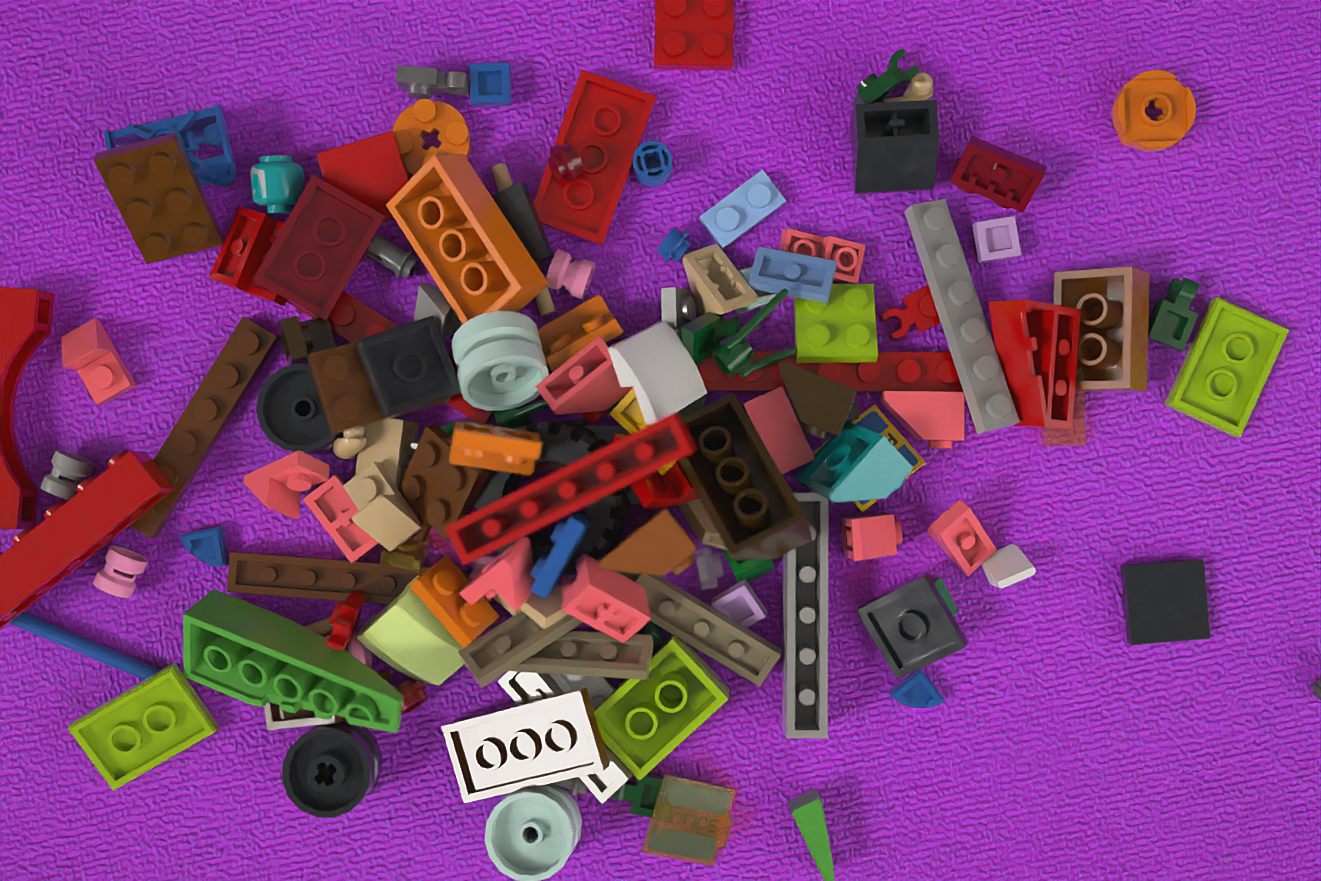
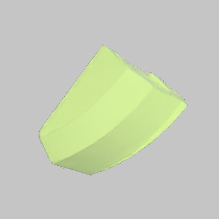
M417 575L407 584L403 592L376 616L373 615L362 625L356 639L376 656L401 673L415 680L439 686L464 664L458 654V651L463 649V647L409 587L420 577Z

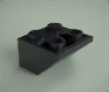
M937 100L855 104L850 115L854 195L933 190L939 144Z

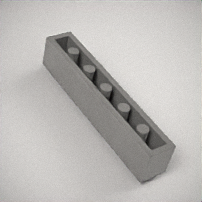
M793 492L808 518L812 541L783 555L782 729L786 738H828V499L815 492Z

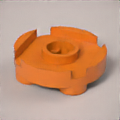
M1163 70L1142 72L1118 90L1112 106V120L1115 130L1118 132L1119 141L1125 146L1134 147L1144 152L1162 151L1177 143L1190 130L1196 115L1195 99L1188 86L1184 88L1180 82L1175 80L1177 76ZM1149 102H1154L1156 109H1162V115L1158 116L1155 121L1145 114V109L1149 107Z
M430 99L417 100L414 105L409 106L399 115L392 129L396 133L406 170L412 176L434 154H464L467 160L469 159L471 141L468 126L463 116L447 103ZM438 132L437 138L441 142L440 147L431 146L428 150L423 149L422 147L425 144L422 139L426 133Z

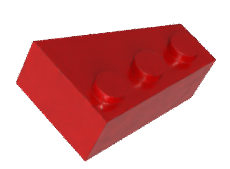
M1027 299L988 302L996 353L1019 419V423L1013 426L1072 430L1081 309Z

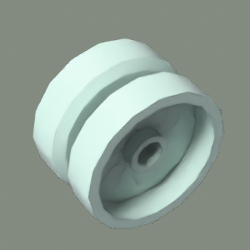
M494 311L478 315L465 322L454 333L451 347L458 370V380L463 398L470 405L487 411L508 410L520 407L540 395L535 386L549 376L544 353L542 352L537 326L528 316L514 311Z
M549 783L508 793L494 807L486 822L484 841L489 858L500 872L516 881H540L550 878L565 865L581 836L582 818L576 801L566 789ZM533 827L537 830L538 834L532 831Z

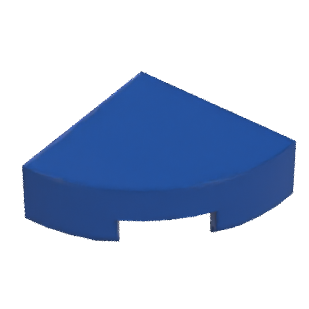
M224 527L180 534L186 550L191 552L200 561L210 566L229 565Z
M921 669L910 673L888 691L897 702L913 708H932L945 701Z

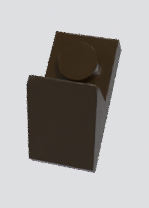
M298 316L281 319L279 336L288 366L297 363L309 364L307 359L309 354L336 347L329 319L324 321L321 318H316L299 322Z

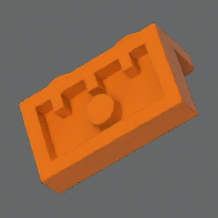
M600 295L593 296L537 329L542 352L552 372L598 336L606 343L623 333L617 320L611 314Z
M455 421L449 461L457 465L531 475L535 459L539 460L541 449L539 433Z

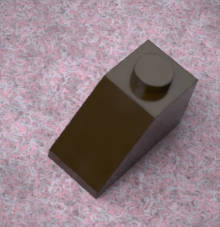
M781 361L778 370L800 420L808 424L806 432L825 440H829L831 433L840 436L858 390Z

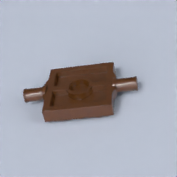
M462 420V422L474 423L469 420ZM438 425L426 426L398 488L404 499L416 510L418 519L423 525V528L412 536L418 542H426L432 526L446 540H450L445 527L470 515L489 475V471L485 468L450 463L449 458L453 437H450Z

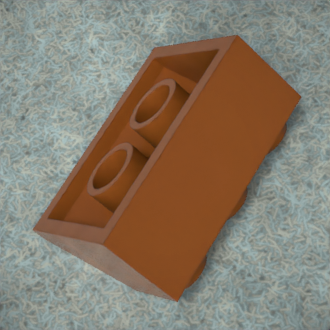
M1133 266L1054 272V304L1081 309L1075 382L1076 392H1147L1150 273Z
M662 507L602 556L599 564L604 570L665 576L672 570L675 575H678L695 561L693 552L697 550L694 540L669 509Z

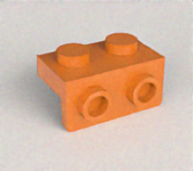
M446 555L417 578L409 587L464 649L500 615L483 596L470 605L459 594L470 581Z

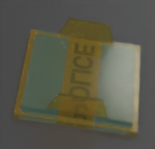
M665 774L641 852L713 866L718 848H725L733 820L729 811L736 790Z

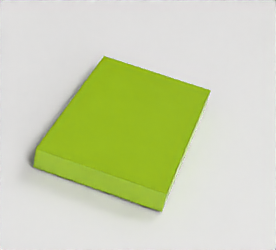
M1219 297L1212 298L1164 405L1228 435L1241 437L1289 329Z
M173 663L72 721L67 729L114 791L217 731L219 725L176 663Z

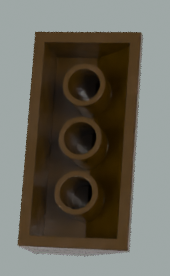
M734 392L682 417L697 450L679 459V462L732 560L776 559L812 541L806 514Z

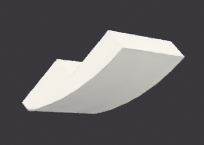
M659 321L608 348L620 386L634 387L646 425L681 410L707 394L701 375L691 355L666 321Z

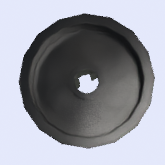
M297 363L285 366L267 378L258 393L256 413L260 428L268 439L288 451L296 452L300 450L310 454L332 451L334 441L338 438H343V432L331 435L310 365ZM311 407L310 413L308 415H305V408Z
M347 720L334 724L315 725L289 748L283 761L282 783L288 798L301 811L315 817L335 818L350 812L376 785L382 771V751L376 737L366 727L349 724ZM330 764H333L336 767L337 771L332 769Z

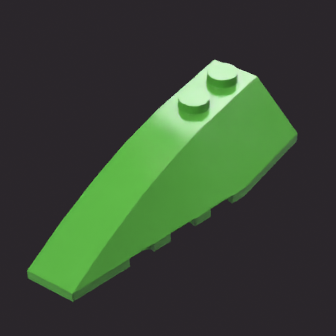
M215 589L183 613V665L185 678L254 706L263 707L268 702L278 704L281 707V711L296 713L299 709L314 711L316 718L330 720L336 715L346 717L349 724L394 733L400 728L403 696L375 671L343 649L341 651L326 646L328 640L316 632L281 615Z

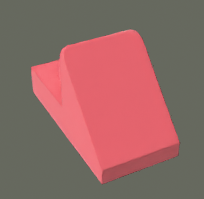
M98 318L88 321L61 337L62 364L64 368L78 371L96 405H104L136 387L134 380Z
M298 450L244 475L243 483L266 507L293 519H298L301 491L309 490L312 486L328 480L330 465Z
M960 499L943 512L927 530L934 541L967 576L972 574L997 551L970 507Z
M526 535L521 537L476 574L459 594L472 605L484 595L490 600L498 593L514 610H519L533 593L530 589L536 580L530 576L534 569V562L529 538Z

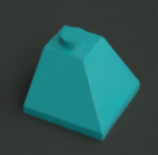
M846 420L840 436L834 434L814 455L815 459L808 462L794 479L800 485L832 502L887 498L890 493L902 486L905 477L913 467L884 435Z

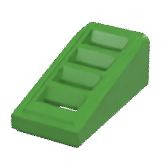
M813 789L790 800L788 806L823 880L835 881V871L823 803L817 790Z

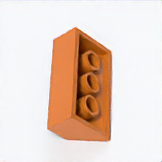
M434 154L386 204L462 324L478 315L494 311L516 312L525 307L549 285L464 154Z

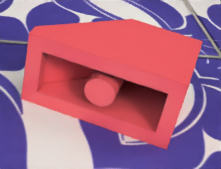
M600 336L535 386L556 415L607 410L633 388V386H620L608 350L609 347Z
M882 391L878 393V402L917 441H928V448L951 449L952 441L964 440V392Z
M878 513L840 516L844 556L858 561L897 554L896 545L902 544V528L900 521H894V514Z

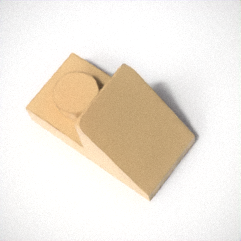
M372 462L343 485L359 510L352 517L354 523L389 551L397 549L423 528V525L380 462Z

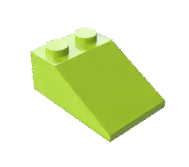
M672 634L652 655L648 679L626 678L594 710L602 741L640 781L729 699L730 688L688 643Z

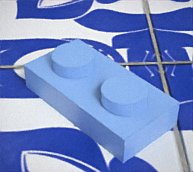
M761 170L703 213L699 220L720 248L724 250L783 206L786 200L767 174Z

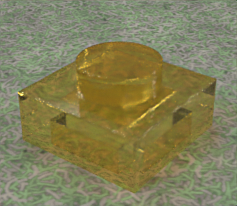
M428 535L426 542H418L413 539L414 537H411L394 551H389L383 547L380 563L419 573L430 549L432 536Z

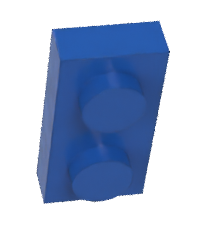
M579 513L570 517L569 521L562 518L550 540L556 544L549 557L543 554L532 570L530 576L536 580L530 589L531 592L543 599L553 593L591 525V520Z

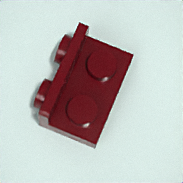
M971 136L961 157L957 158L953 165L950 183L957 185L960 190L966 193H976L989 198L1002 208H1013L1024 212L1045 175L1046 166Z

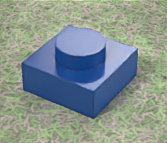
M509 63L469 64L470 100L472 107L512 106L511 67Z

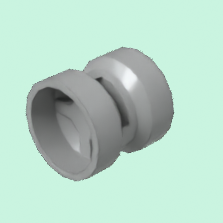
M56 450L51 461L54 466L52 472L45 475L40 488L50 494L70 500L77 494L76 487L86 477L91 476L96 463L68 451Z

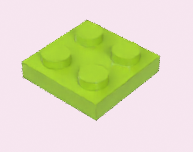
M832 284L828 303L794 297L796 363H876L878 346L874 284Z

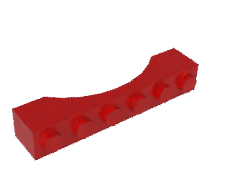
M0 287L1 529L18 530L31 526L35 527L38 488L28 475L18 453L14 434V403L17 387L27 363L40 344L51 334L54 294L37 289Z

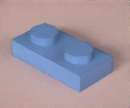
M758 246L749 278V285L752 289L776 294L782 289H787V296L828 303L837 261Z

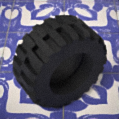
M548 421L525 425L515 429L539 433L541 449L539 460L535 459L534 464L542 461H557L568 466L607 446V442L604 439L599 440L593 436V431L585 427L573 426L569 422ZM487 469L489 475L473 507H476L478 511L516 492L523 474ZM629 484L586 505L584 517L591 520L592 523L564 571L563 576L577 573L576 560L583 553L597 560L613 546L616 538L621 535L625 524H623L624 518L629 514L630 502L627 501V492L630 491ZM537 530L526 535L531 541L534 567L543 554L549 557L556 544L550 540L551 536L542 534ZM520 538L496 549L499 554L503 553Z

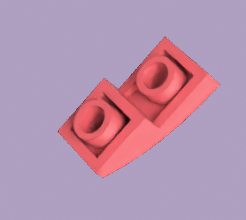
M786 228L782 230L778 250L837 261L833 281L858 284L866 245L832 236L820 237Z

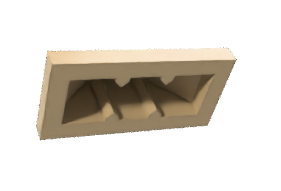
M717 243L683 255V265L698 314H706L707 312L724 314L757 302V294Z

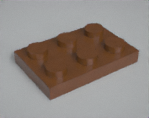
M176 132L95 154L93 161L146 264L223 245L224 235Z
M354 343L311 353L307 356L331 435L384 421ZM448 397L391 418L445 404L451 401V398Z

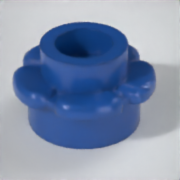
M674 227L656 250L657 253L665 258L664 263L669 262L671 259L678 263L691 246V243L686 240L689 235L688 231L683 233L677 227Z

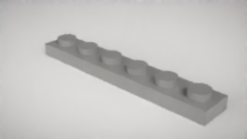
M942 199L911 205L904 212L977 434L1011 427L1019 423V419L946 200Z

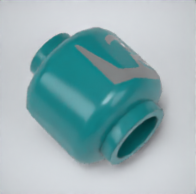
M292 156L259 157L260 163L253 165L250 170L253 201L258 205L267 206L268 214L291 213L292 205L297 203L305 189L302 166L293 162Z

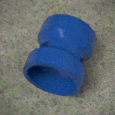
M647 141L635 150L633 155V172L636 180L642 186L658 188L663 186L671 176L672 155L663 143Z

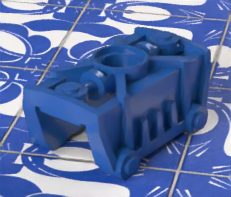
M219 104L214 105V108H206L201 111L188 110V114L138 125L129 124L124 129L103 131L107 150L118 148L115 145L125 146L176 132L201 187L214 183L216 186L228 187L235 183L236 164L234 155H232L223 108ZM208 143L213 147H223L224 151L223 155L202 160L189 153L198 151L200 149L199 144Z

